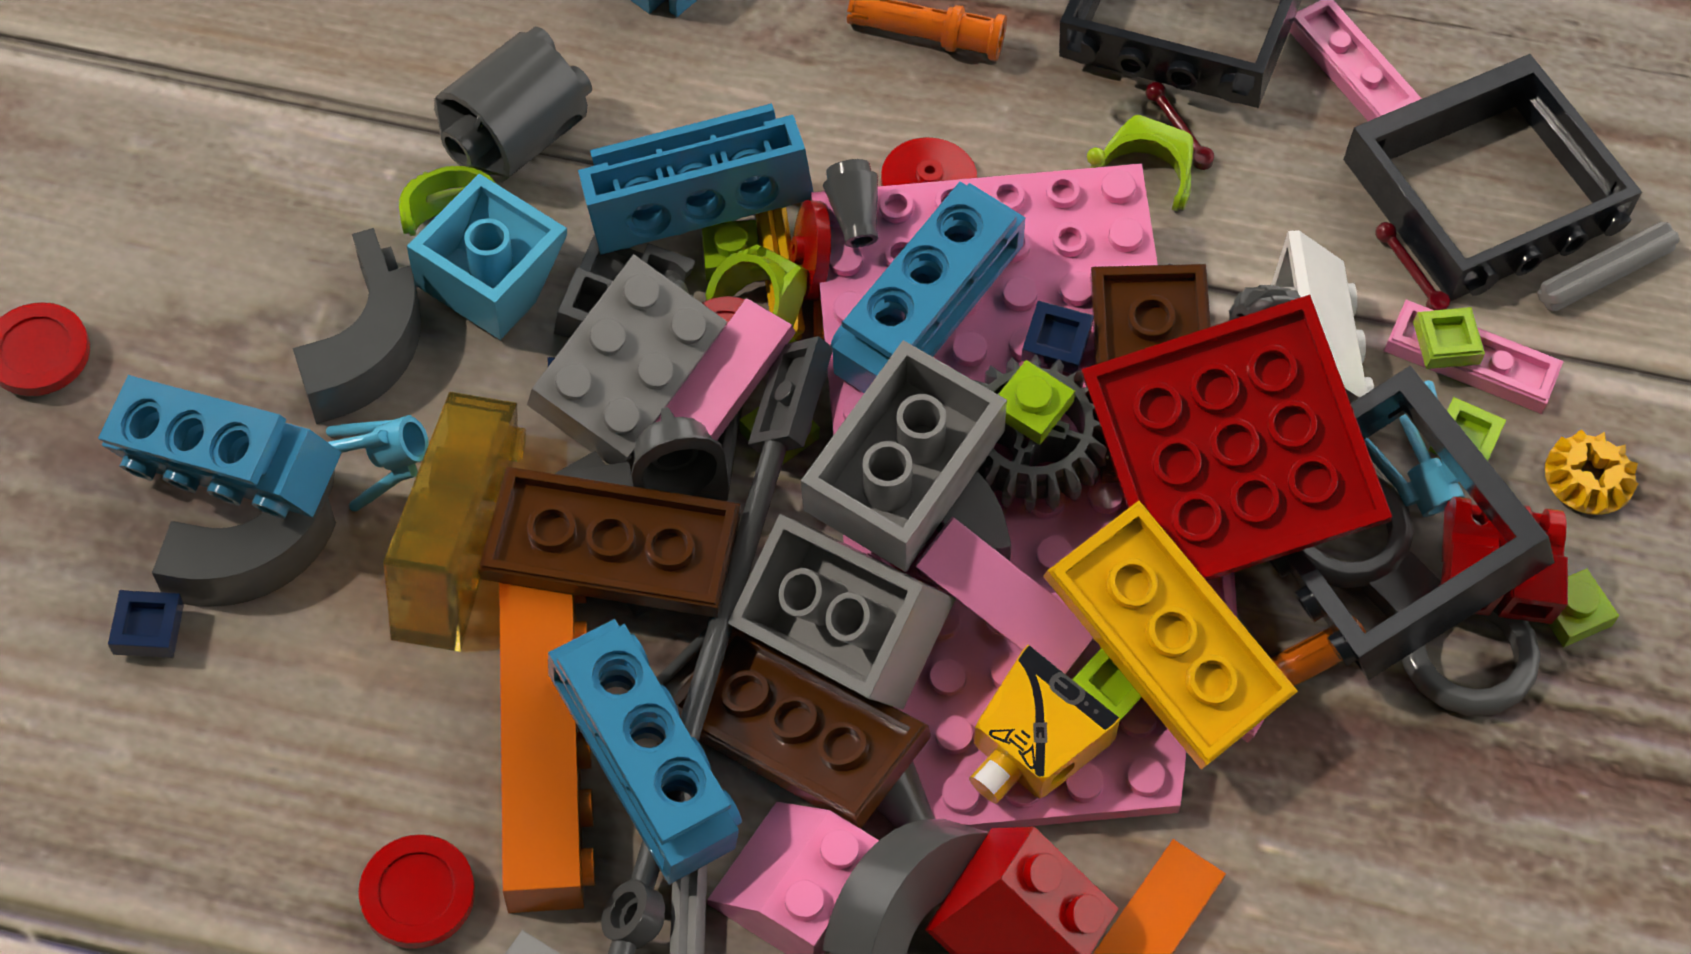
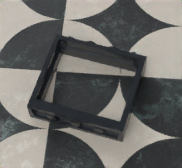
M1070 0L1060 20L1059 57L1071 59L1081 64H1090L1121 72L1130 77H1140L1160 82L1180 90H1190L1217 97L1230 103H1240L1259 108L1302 0L1280 1L1255 63L1093 22L1092 19L1101 0Z
M1531 54L1354 127L1343 159L1389 222L1396 227L1398 234L1439 289L1449 296L1450 302L1469 293L1472 296L1480 295L1489 290L1498 280L1515 273L1517 276L1525 275L1534 270L1543 260L1560 253L1561 256L1570 255L1580 249L1588 240L1599 235L1612 236L1617 234L1631 222L1630 215L1642 194L1640 188ZM1516 107L1592 204L1465 259L1391 159Z
M1411 365L1351 403L1364 440L1406 414L1507 543L1366 633L1359 627L1304 550L1270 560V563L1281 578L1291 573L1301 586L1294 594L1310 619L1315 623L1319 619L1324 618L1334 633L1329 635L1327 640L1338 658L1342 659L1346 666L1355 662L1368 681L1555 563L1549 536Z

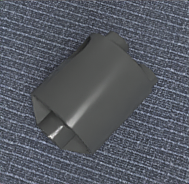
M535 26L528 32H519L434 98V111L439 123L442 144L446 152L458 165L481 170L489 175L493 181L503 183L586 117L588 107L586 96L592 92V85L584 71L577 66L570 67L561 54L556 51L552 38L544 29Z

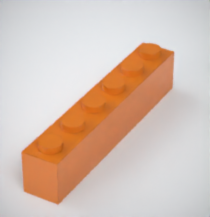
M499 582L502 885L508 913L584 909V887L595 886L594 848H582V827H593L594 817L592 789H581L580 769H592V752L548 675V652L588 633L587 621H576V604L587 603V596Z

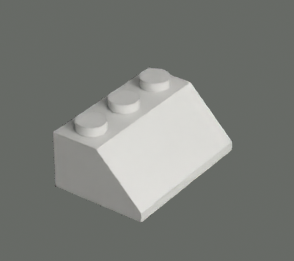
M1288 231L1271 285L1297 290L1300 297L1311 295L1349 401L1352 403L1374 389L1372 378L1364 377L1362 363L1366 354L1365 335L1362 329L1356 330L1354 316L1357 311L1356 286L1354 283L1347 282L1343 260L1301 231Z

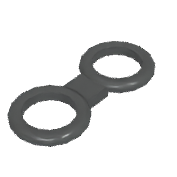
M1378 476L1392 514L1391 521L1386 523L1388 540L1381 553L1366 561L1343 562L1327 557L1314 547L1304 549V551L1329 585L1342 589L1362 588L1361 591L1390 618L1437 588L1441 581L1410 551L1414 529L1409 507L1404 505L1394 486ZM1498 605L1489 616H1480L1487 618L1497 625L1511 644L1514 663L1512 673L1506 681L1492 688L1470 689L1456 685L1438 673L1428 658L1425 645L1402 659L1403 668L1418 691L1441 708L1467 716L1498 714L1520 703L1536 683L1541 654L1535 631L1528 621L1498 617Z

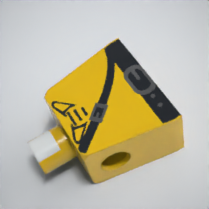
M1027 645L975 726L974 744L987 756V759L969 777V781L982 796L995 804L1003 798L1016 782H1019L1034 796L1041 799L1113 743L1117 736L1120 718L1030 645Z

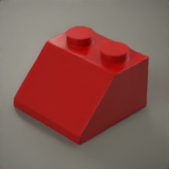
M1035 827L991 828L925 930L950 954H1091L1119 908Z

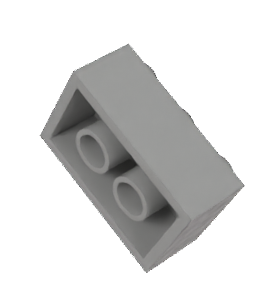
M633 254L533 386L527 406L591 452L596 451L599 457L608 464L628 462L634 454L637 437L645 428L656 422L661 415V408L667 407L722 332L727 321Z
M903 340L802 478L803 510L907 572L1004 433L1007 399Z
M779 514L728 624L871 700L904 709L956 598L815 528Z

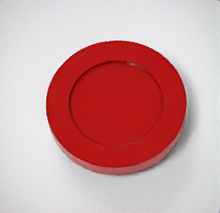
M916 138L900 144L888 154L882 166L881 186L977 178V170L970 156L956 144L939 138Z
M805 200L797 214L790 244V260L808 270V285L803 301H817L821 297L820 283L826 282L831 255V227L825 203L822 201Z
M30 303L12 309L0 317V386L3 389L23 396L50 394L70 384L85 368L90 355L89 336L80 318L68 308L54 303Z
M409 835L386 844L369 860L363 870L359 883V903L367 924L381 939L402 948H426L445 941L465 923L471 913L475 900L474 877L463 853L450 842L431 835Z

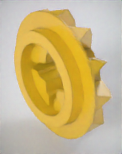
M1581 429L1571 437L1564 438L1561 436L1550 450L1545 461V477L1554 495L1568 507L1586 514L1603 515L1621 509L1629 502L1639 484L1636 482L1635 475L1638 463L1630 461L1626 456V444L1615 446L1607 441L1605 432L1597 436L1586 435ZM1587 458L1592 462L1594 468H1604L1605 471L1599 482L1594 479L1591 472L1581 471Z

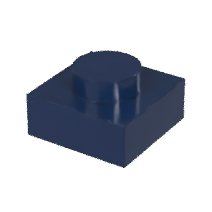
M1038 301L1022 348L1021 361L1028 360L1030 362L1037 355L1041 361V366L1051 368L1060 359L1064 365L1063 372L1075 373L1080 368L1093 326L1094 315Z
M119 590L108 640V646L112 654L174 658L184 608L180 594Z

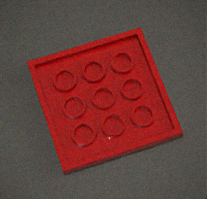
M1310 294L1082 369V376L1088 388L1091 402L1094 405L1097 420L1101 424L1104 440L1127 507L1130 508L1140 501L1206 581L1388 523L1392 519L1391 511Z

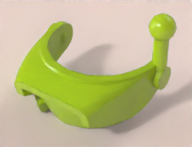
M1134 115L1116 132L1104 151L1098 147L1088 151L1086 157L1087 161L1091 164L1090 168L1106 167L1113 159L1133 152L1148 153L1165 160L1173 167L1180 180L1179 190L1173 199L1172 210L1185 209L1191 193L1192 175L1190 170L1193 159V137L1190 133L1142 115Z
M445 166L429 173L423 172V175H418L416 179L410 180L399 198V212L403 233L416 236L417 228L426 220L437 216L479 173L491 181L493 179L481 170L466 166Z
M756 244L745 251L741 250L738 253H733L722 261L709 281L705 295L706 300L725 296L733 297L752 282L771 280L775 296L773 314L794 326L807 290L808 270ZM792 337L789 343L796 342L797 340Z

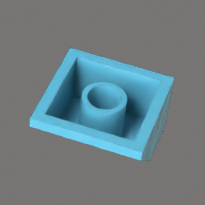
M479 173L407 245L415 286L501 340L536 303L565 241L567 228Z

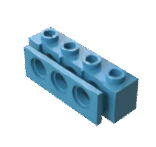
M772 103L590 150L594 166L578 170L600 255L674 235H681L712 225L735 221L758 213L788 207L805 200H812L811 192H813L806 149L794 115L776 119Z
M959 181L842 321L841 326L831 341L834 374L865 393L903 340L933 357L1023 247L1026 217L971 183L965 185Z
M131 375L127 376L98 437L99 440L103 441V447L123 458L119 467L137 477L152 481L155 474L158 473L163 475L162 479L167 483L191 493H196L199 485L207 487L206 492L210 495L240 506L243 498L253 500L251 504L255 508L283 519L286 518L288 511L309 517L314 516L342 454L341 451L310 429L285 423L287 419L280 414Z
M613 619L548 652V675L667 883L670 885L734 850L739 833L737 826L742 824L739 810L726 790H722L711 771L703 748L696 738L690 736L680 719L678 708L670 692L664 685H660L649 666L647 655L641 643L634 634H630L626 625L619 626L616 620ZM612 687H622L628 690V692L619 695L611 694L605 690ZM647 738L657 741L660 745L646 748L635 742ZM672 791H683L689 794L691 799L684 802H675L667 798L666 794Z

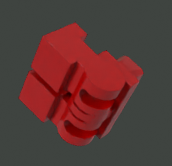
M1453 496L1444 507L1441 561L1443 562L1441 583L1438 587L1507 543L1480 507L1472 504L1470 498ZM1524 506L1549 536L1555 563L1474 614L1489 616L1498 605V617L1552 624L1568 606V557L1564 556L1567 531L1566 516L1562 510L1545 509L1543 513H1534L1531 511L1530 506Z

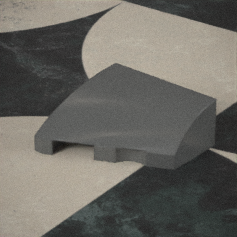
M593 235L579 268H576L557 312L554 334L567 338L573 335L633 254L672 282L678 279H686L693 270L695 260L650 243L647 244L644 253L627 248L600 255L596 237Z

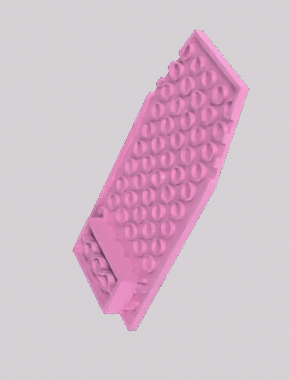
M1142 164L879 186L877 198V233L879 239L869 246L851 248L845 245L843 232L825 191L811 192L812 200L825 203L831 227V255L826 282L820 283L824 339L829 345H831L833 336L841 326L842 321L959 181L965 185L971 183L1026 217L1024 243L1021 250L933 356L968 378L985 383V372L989 369L990 365L1005 374L1007 362L1011 357L1020 366L1024 363V361H1021L1022 348L1038 301L1092 315L1091 267L1158 265ZM1093 326L1079 370L1081 369V371L1084 368L1095 365ZM832 352L827 371L834 436L864 393L834 374ZM1063 372V375L1066 377L1071 375L1069 373ZM1064 414L1060 420L1070 424L1069 430L1078 432L1071 419ZM1025 437L1024 448L1027 447L1030 440L1028 437ZM996 443L993 448L1004 458L1012 461L1013 453L1010 449ZM1042 462L1035 467L1046 466L1055 462ZM1097 468L1099 471L1098 481L1093 487L1081 484V496L1075 502L1063 493H1060L1059 506L1054 511L1046 504L1044 498L1036 499L1035 509L1030 513L1025 509L1024 499L1017 497L1005 509L1001 503L1002 491L997 490L994 492L1002 508L1011 541L1010 562L1063 604H1065L1045 580L1043 575L1048 569L1128 509L1119 483H1101L1100 468ZM937 530L932 534L907 572L843 535V543L954 597L914 565L939 534ZM956 598L904 709L896 708L929 726L931 738L913 762L936 819H946L985 831L991 830V828L1029 827L1179 813L1187 752L1142 697L1120 720L1117 736L1113 743L1047 796L1040 799L1019 782H1016L997 804L982 796L969 781V777L987 759V756L974 744L975 726L1023 650ZM1092 639L1067 671L1066 675L1069 678L1073 679L1101 649L1096 641Z

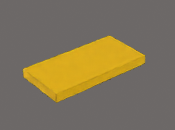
M1140 501L1048 569L1043 575L1045 580L1201 770L1298 692Z

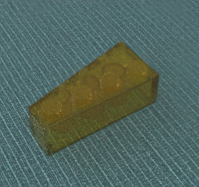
M455 392L448 393L383 561L391 640L461 652L481 580L478 568L506 467H512L513 461L520 462L525 449L526 429L518 427L517 403Z

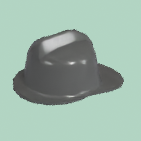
M668 407L661 408V420L645 428L636 439L634 463L631 472L633 487L726 501L729 483L725 453L721 444L711 438L706 427L693 418L675 417Z

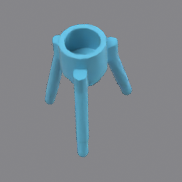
M1430 380L1425 381L1424 383L1438 399L1434 383ZM1406 414L1399 417L1420 463L1407 472L1411 480L1410 482L1404 479L1369 438L1364 440L1372 462L1397 489L1404 505L1411 506L1417 504L1423 517H1429L1444 511V507L1453 496L1465 498L1457 478L1443 461L1441 463L1439 458H1431L1418 429Z
M411 415L394 420L333 425L326 429V434L329 437L355 436L328 442L342 453L366 448L368 458L376 467H384L392 471L350 502L349 508L354 512L371 503L399 482L416 477L418 470L415 463L425 460L429 451L426 430L421 422Z

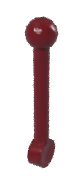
M1160 82L1150 83L1146 88L1147 98L1152 102L1158 103L1175 128L1192 135V163L1197 169H1209L1214 161V152L1208 147H1201L1166 98L1165 86Z
M1389 222L1379 224L1375 230L1376 238L1390 246L1428 298L1426 307L1432 310L1447 309L1450 304L1449 296L1442 291L1434 289L1397 239L1396 227Z

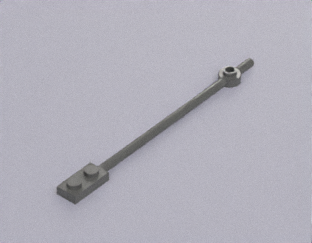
M819 336L785 345L772 365L748 445L761 455L735 537L718 618H710L680 716L690 736L696 738L698 742L733 626L728 624V621L747 583L786 451L804 448L812 428L813 415L821 389L826 381V372L833 352L831 345ZM683 791L668 792L666 796L675 802H681ZM643 840L630 881L624 882L615 889L606 902L602 913V931L608 939L612 940L608 954H635L636 949L645 946L660 933L664 924V899L658 891L654 890L660 869Z

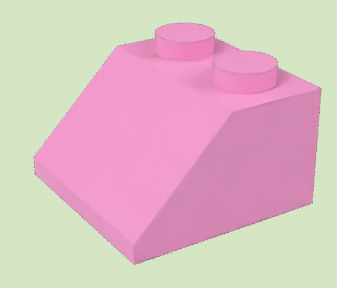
M776 802L709 896L707 905L785 954H824L826 951L822 949L825 934L836 900L856 865L879 840L831 810Z

